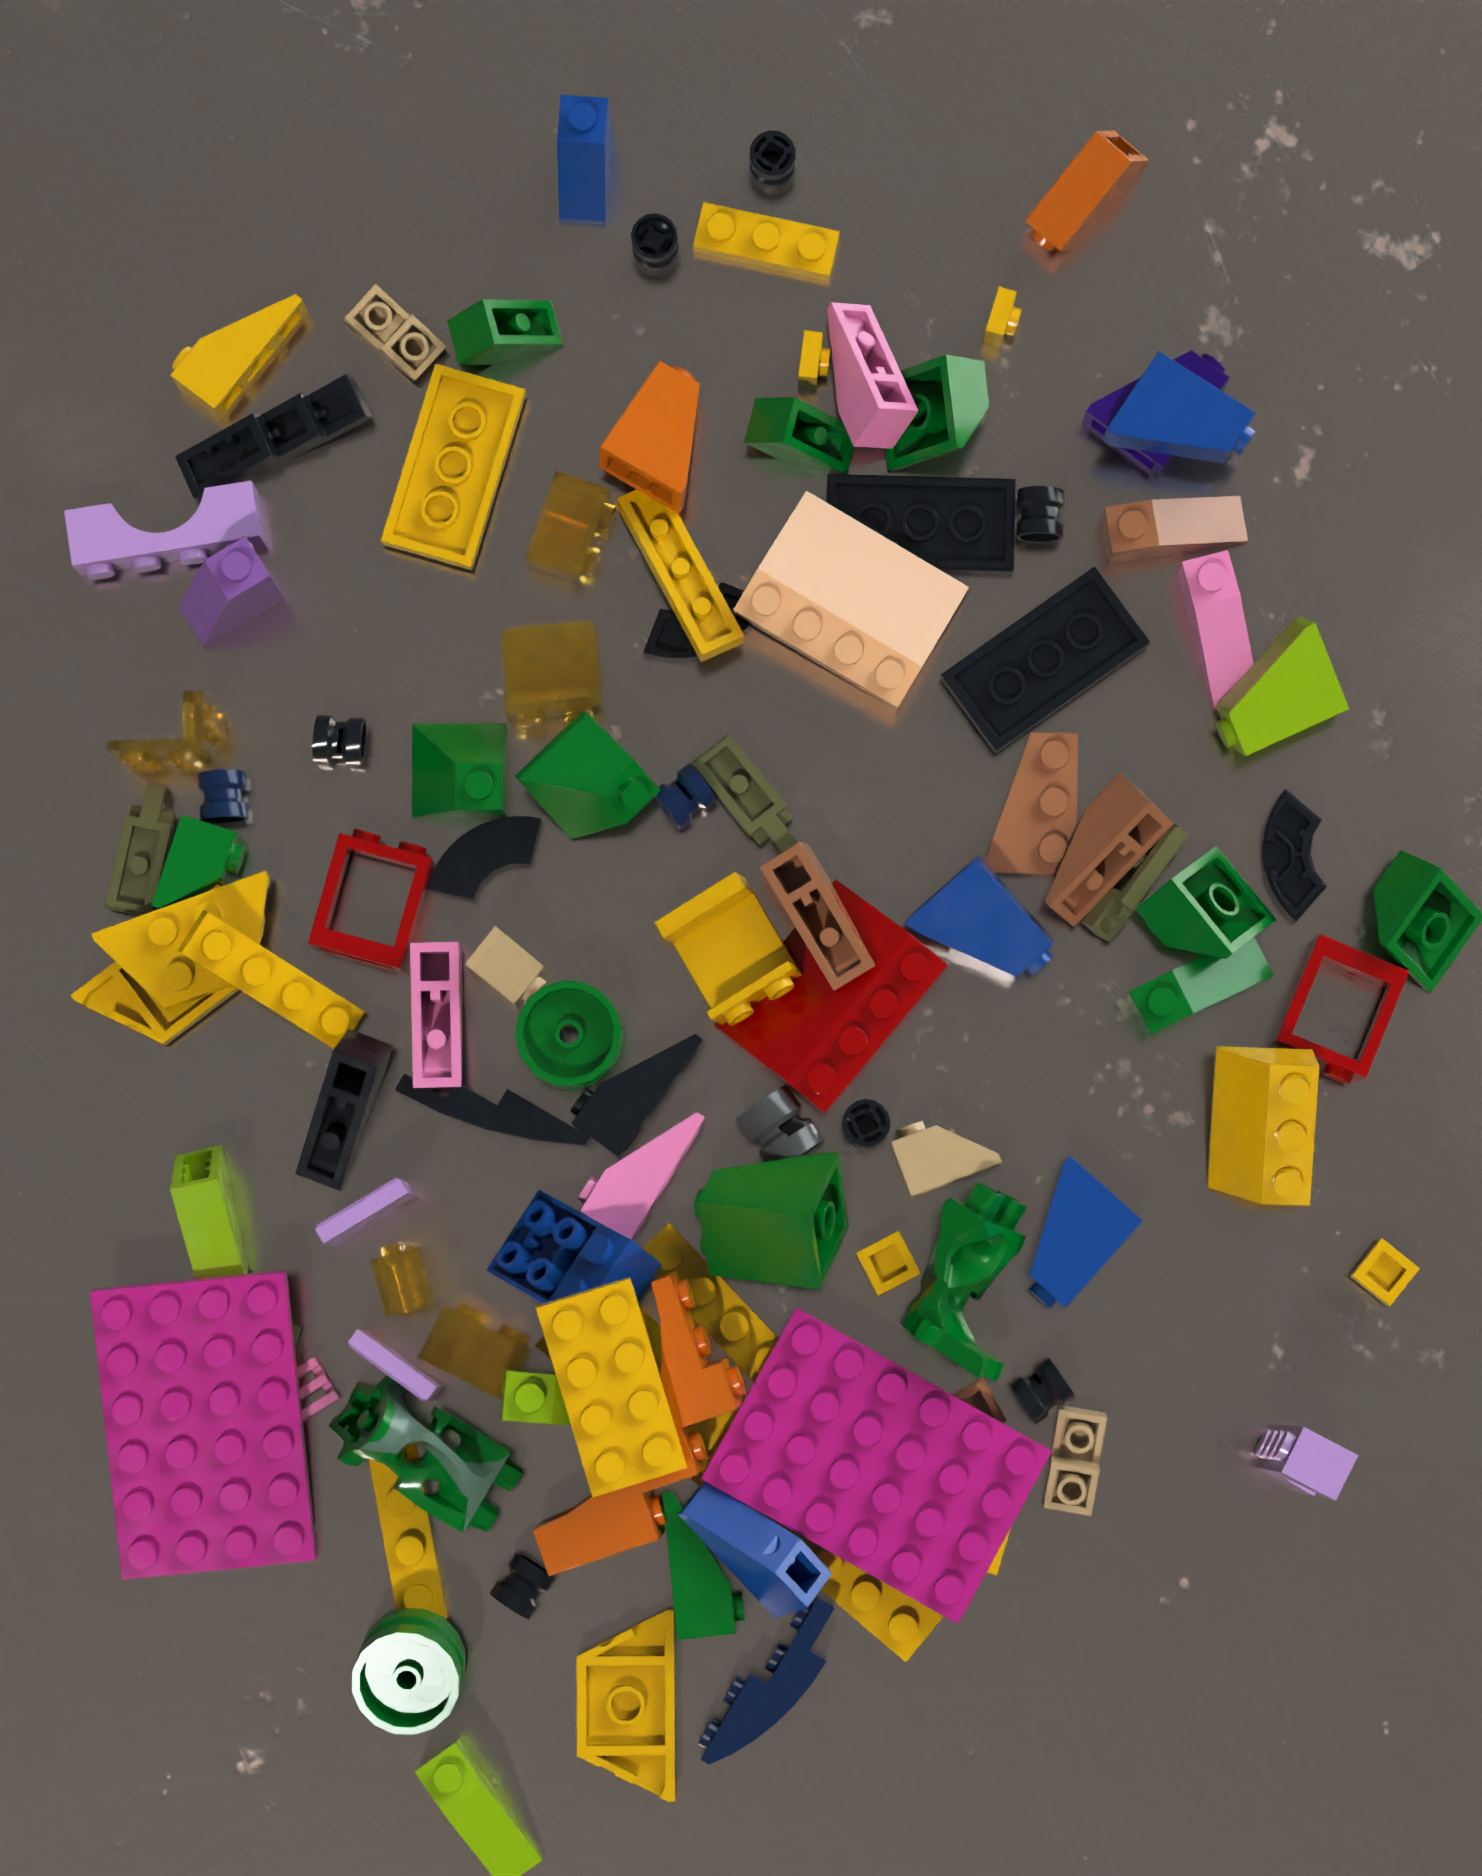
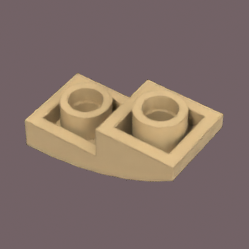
M377 284L367 292L343 319L373 348L413 381H416L447 347L413 314L410 316Z
M1058 1406L1043 1508L1088 1516L1092 1515L1100 1471L1099 1461L1107 1413L1069 1406Z

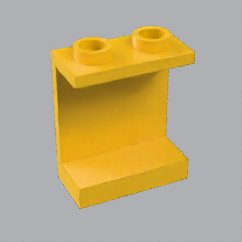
M737 872L728 875L654 922L662 937L673 943L711 1008L707 1011L710 1019L721 1025L727 1022L731 1026L745 1020L754 1012L753 1005L767 996L769 1000H774L785 995L794 988L795 985L792 981L803 975L748 881Z

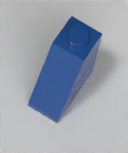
M561 95L557 134L560 222L606 225L613 143L608 98Z
M1158 351L1106 429L1103 441L1114 447L1225 463L1232 451L1241 455L1256 431L1250 428L1249 425L1256 412Z
M979 855L908 916L904 922L910 930L1015 977H1018L1025 970L1033 975L1053 957L1048 950L1053 946L1054 939Z
M1071 1156L1066 1158L1060 1165L1026 1275L1034 1283L1029 1288V1291L1049 1309L1055 1303L1062 1309L1066 1308L1143 1221Z

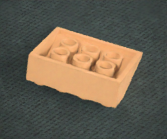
M806 491L734 607L733 612L740 618L897 710L969 587Z

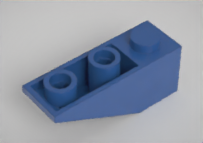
M706 1481L702 1482L678 1514L774 1618L808 1608L832 1575V1572L799 1537Z

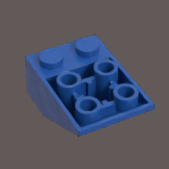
M538 1190L486 1271L538 1304L627 1277L631 1278L637 1301H639L662 1264L629 1238Z

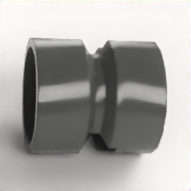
M787 1084L776 1089L736 1118V1122L749 1141L760 1142L762 1145L759 1155L764 1162L805 1156L825 1140L810 1118L800 1117L799 1112L802 1106Z

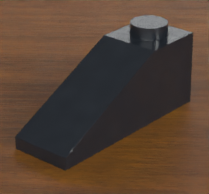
M351 1029L347 1030L333 1049L295 1174L339 1191L341 1190L381 1087L393 1045Z
M694 1034L600 1083L594 1092L586 1088L570 1110L576 1115L571 1124L582 1133L591 1137L593 1141L618 1159H621L703 1046V1039Z

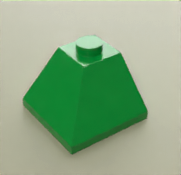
M943 355L901 370V374L918 408V412L894 448H885L889 471H896L964 448L989 408L983 360Z
M584 710L515 775L516 779L571 839L627 824L661 791L638 763Z
M507 723L412 724V819H490L507 817Z
M1217 846L1171 878L1136 908V911L1145 920L1149 930L1157 935L1166 947L1227 959L1277 920Z
M1400 850L1373 888L1379 943L1404 969L1409 971L1412 978L1424 990L1431 993L1481 923L1482 912L1442 868Z

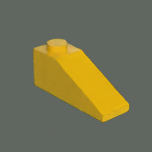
M296 294L289 296L200 338L192 348L190 346L185 347L178 354L172 365L174 371L170 376L176 386L219 420H222L307 315L308 311L303 299Z

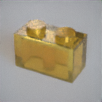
M555 471L525 559L528 569L582 587L586 574L593 576L600 560L602 549L595 547L601 530L609 532L615 516L617 505L611 503L610 488Z
M402 1241L380 1248L382 1257L372 1259L371 1263L386 1317L399 1318L442 1306L426 1249L414 1247L413 1242L409 1243V1241Z
M459 1302L456 1309L444 1305L418 1358L500 1400L503 1367L525 1369L534 1351L524 1345L528 1336L505 1324H502L499 1331L482 1324L481 1322L485 1314L462 1302Z

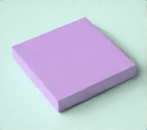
M394 1178L316 1225L317 1228L315 1230L323 1244L336 1247L417 1197L409 1183L400 1178Z
M357 1329L347 1342L349 1344L348 1347L423 1402L435 1401L445 1388V1386L369 1330Z

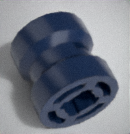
M689 763L677 772V779L670 784L662 783L658 786L661 791L654 796L659 806L679 830L691 822L692 814L697 810H707L718 801L704 779Z
M215 769L198 773V788L204 793V802L200 806V821L211 824L241 822L248 819V807L242 800V790L246 787V772L244 770Z

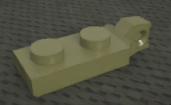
M729 734L725 735L691 762V765L750 839L753 837L759 846L766 840H769L781 854L798 843L786 828V825L793 820L787 811V805Z
M147 783L142 807L132 805L129 815H125L105 903L106 909L138 916L156 910L151 904L170 850L175 827L173 825L175 814L166 812L170 789H167L166 786Z
M1173 824L1091 909L1083 920V924L1098 937L1111 942L1126 926L1125 920L1132 915L1138 904L1148 896L1151 886L1167 864L1172 862L1177 856L1179 848L1188 837V834L1181 827Z

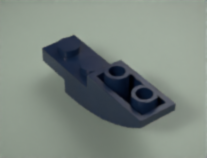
M817 1595L814 1602L808 1608L796 1612L789 1626L797 1631L787 1647L779 1643L769 1658L765 1669L772 1672L768 1680L752 1670L746 1679L737 1675L723 1699L725 1703L730 1705L721 1722L714 1718L711 1719L698 1742L699 1745L705 1748L701 1755L702 1761L710 1765L737 1752L774 1726L797 1703L827 1662L826 1657L811 1648L835 1609L833 1604Z

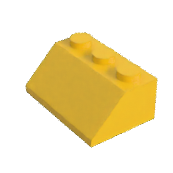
M1215 1046L1207 1174L1208 1188L1259 1204L1310 1206L1320 1067L1312 1049Z

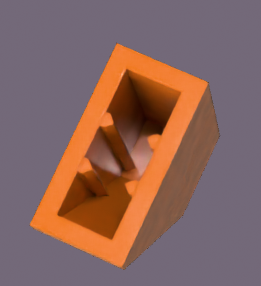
M1115 130L1096 131L1026 218L1025 222L1034 228L1030 235L1041 246L1051 252L1055 247L1059 251L1070 250L1145 167L1149 159Z
M659 361L600 446V469L680 514L685 505L700 383L687 370L678 366L670 367Z

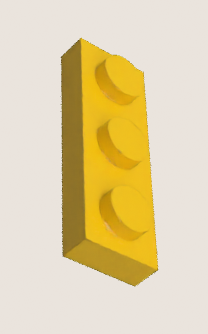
M703 202L693 243V252L830 281L840 231Z

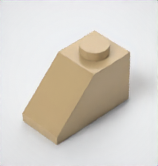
M496 926L493 927L465 963L475 977L517 1009L523 1001L526 1002L530 996L547 984L542 979L543 975L547 972L545 967Z
M923 1121L896 1130L899 1139L890 1143V1148L909 1198L994 1168L1002 1163L998 1153L937 1125L926 1129Z

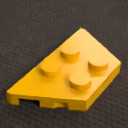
M266 871L99 930L91 933L93 940L163 1008L169 1010L233 986L177 950L203 910L211 913L260 945L264 933V911L267 888L270 887V877Z
M217 884L216 886H214V887H213L212 889H210V890L216 889V888L221 887V886H220L219 884ZM113 962L70 996L77 1003L166 1046L239 991V989L232 986L166 1010L117 962Z
M666 1609L576 1656L577 1757L597 1767L600 1766L614 1773L615 1776L660 1796L659 1798L667 1802H675L674 1609Z

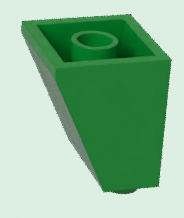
M824 1152L713 1170L704 1189L698 1190L694 1202V1213L697 1218H700L702 1227L700 1248L702 1254L707 1256L709 1274L712 1276L820 1290L849 1227L839 1153Z

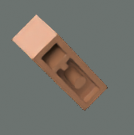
M1240 496L1152 499L1104 507L1100 518L1108 565L1240 545L1248 542Z
M1119 772L1086 807L1044 902L1075 927L1174 823L1141 790Z
M807 842L797 843L759 867L833 991L876 966L832 882Z

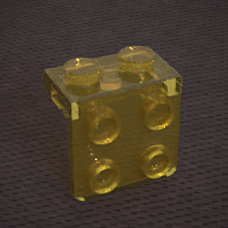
M575 621L511 627L502 632L501 640L506 686L504 705L509 723L517 722L518 727H536L546 724L545 720L564 718L565 722L570 723L583 710L592 718L593 715L603 714L596 628L592 622Z
M183 691V739L108 741L107 752L118 760L120 764L129 765V772L153 773L157 772V765L176 764L177 771H204L205 764L218 763V741L225 740V716L223 712H218L216 704L203 691Z

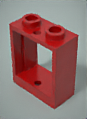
M354 829L352 836L339 833L308 944L313 949L405 973L410 957V943H413L428 893L427 886L436 864L431 857L425 856L426 848L400 841L398 848L379 844L381 836L367 831ZM350 852L416 869L394 947L329 929Z
M1319 934L1311 943L1270 1044L1286 1049H1312L1319 1065L1325 1067L1323 1074L1338 1082L1350 1085L1352 1079L1360 1081L1366 1078L1409 971ZM1321 963L1385 989L1357 1060L1292 1034Z

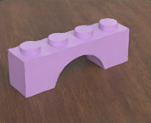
M252 480L204 488L200 505L193 516L181 526L160 533L145 532L130 526L121 518L111 503L64 510L72 566L80 575H86L87 579L91 580L110 578L115 575L114 570L133 567L135 572L155 571L162 567V562L180 560V564L183 565L203 563L208 558V555L219 552L244 536L247 537L254 550L256 547L266 546L258 491Z
M1279 1424L1275 1430L1267 1429L1254 1455L1260 1457L1256 1468L1307 1495L1315 1496L1317 1493L1334 1501L1337 1500L1359 1456L1306 1427Z

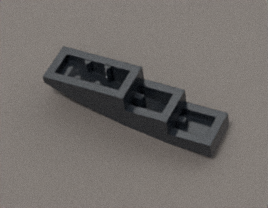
M345 374L309 395L299 393L261 415L252 413L176 455L175 458L193 498L199 499L203 496L204 488L241 482L305 453L373 417L355 377Z
M405 1073L395 1088V1091L445 1117L489 1133L538 1144L588 1148L592 1142L591 1137L509 1089L505 1091L498 1105L464 1085L462 1087H452L446 1097L430 1088H413V1078Z

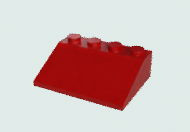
M836 879L832 884L876 966L833 991L795 927L783 941L803 974L792 981L795 985L794 988L777 999L769 1000L767 996L752 1006L754 1012L748 1018L735 1025L730 1026L727 1022L723 1025L717 1022L714 1024L718 1030L783 1084H787L794 1093L823 1117L933 987L948 966L947 963L913 935Z

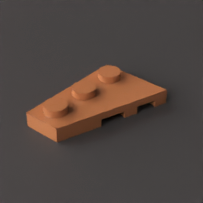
M1030 733L984 861L996 875L1056 876L1077 829L1078 733Z

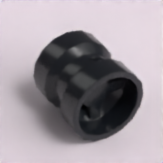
M766 131L759 134L750 146V173L753 180L760 187L767 190H778L788 185L794 177L796 166V148L793 141L780 131Z
M657 213L646 214L639 218L633 225L631 232L633 256L637 264L651 272H661L670 268L677 260L679 253L677 229L674 223L665 215Z
M1028 486L1018 489L1017 506L1021 509V519L1017 522L1016 538L1033 543L1062 540L1064 523L1057 516H1059V510L1064 506V490L1051 486Z
M317 715L313 731V761L329 763L333 759H341L347 765L362 766L366 748V719L351 717L346 722L336 721L332 716Z
M863 1099L854 1102L847 1108L843 1115L841 1128L843 1136L850 1145L857 1149L869 1150L876 1148L884 1142L889 1133L891 1122L889 1113L883 1105L875 1100Z
M1049 1358L1036 1365L1033 1375L1027 1378L1020 1376L1008 1384L1017 1401L1035 1425L1048 1416L1049 1409L1055 1405L1064 1406L1075 1398L1070 1386Z
M516 1552L508 1563L510 1575H506L504 1579L498 1580L489 1594L510 1610L529 1620L538 1607L537 1598L541 1592L550 1589L556 1577L554 1575L548 1576L545 1568L523 1554Z

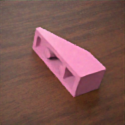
M831 302L827 308L838 413L854 447L893 449L917 414L918 408L871 306Z
M1228 550L1182 561L1176 572L1213 708H1217L1216 705L1254 664L1241 595Z
M459 942L410 943L413 1088L462 1087V945Z
M697 1112L607 1168L600 1178L592 1175L578 1197V1200L585 1203L580 1212L633 1241L705 1123V1117Z

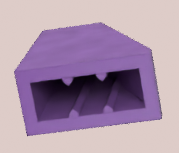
M244 536L203 561L179 608L202 646L206 647L285 599L251 543Z

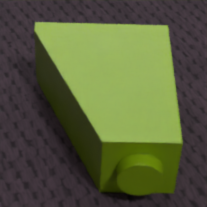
M1301 616L1294 619L1216 705L1221 720L1216 722V727L1221 740L1227 748L1232 746L1233 749L1242 755L1248 756L1349 710L1316 622Z
M222 1144L175 1155L170 1192L195 1279L247 1274L249 1264Z

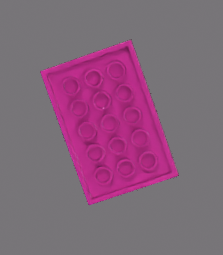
M287 1270L92 1289L90 1291L122 1580L315 1561L317 1549Z
M795 1308L701 1479L959 1624L1052 1451L804 1311Z

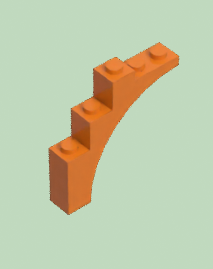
M677 1271L658 1276L651 1284L661 1326L662 1361L660 1378L687 1468L592 1498V1495H590L576 1506L541 1521L533 1529V1533L548 1576L659 1540L665 1532L664 1524L667 1522L664 1516L663 1500L660 1495L653 1497L651 1490L698 1475L704 1468L702 1460L707 1459L702 1436L699 1431L692 1432L690 1425L737 1410L743 1403L740 1395L746 1394V1388L739 1368L737 1366L730 1367L727 1356L708 1362L706 1355L712 1352L709 1338L704 1327H696L690 1311L691 1308L695 1307L693 1292L686 1279L680 1281Z

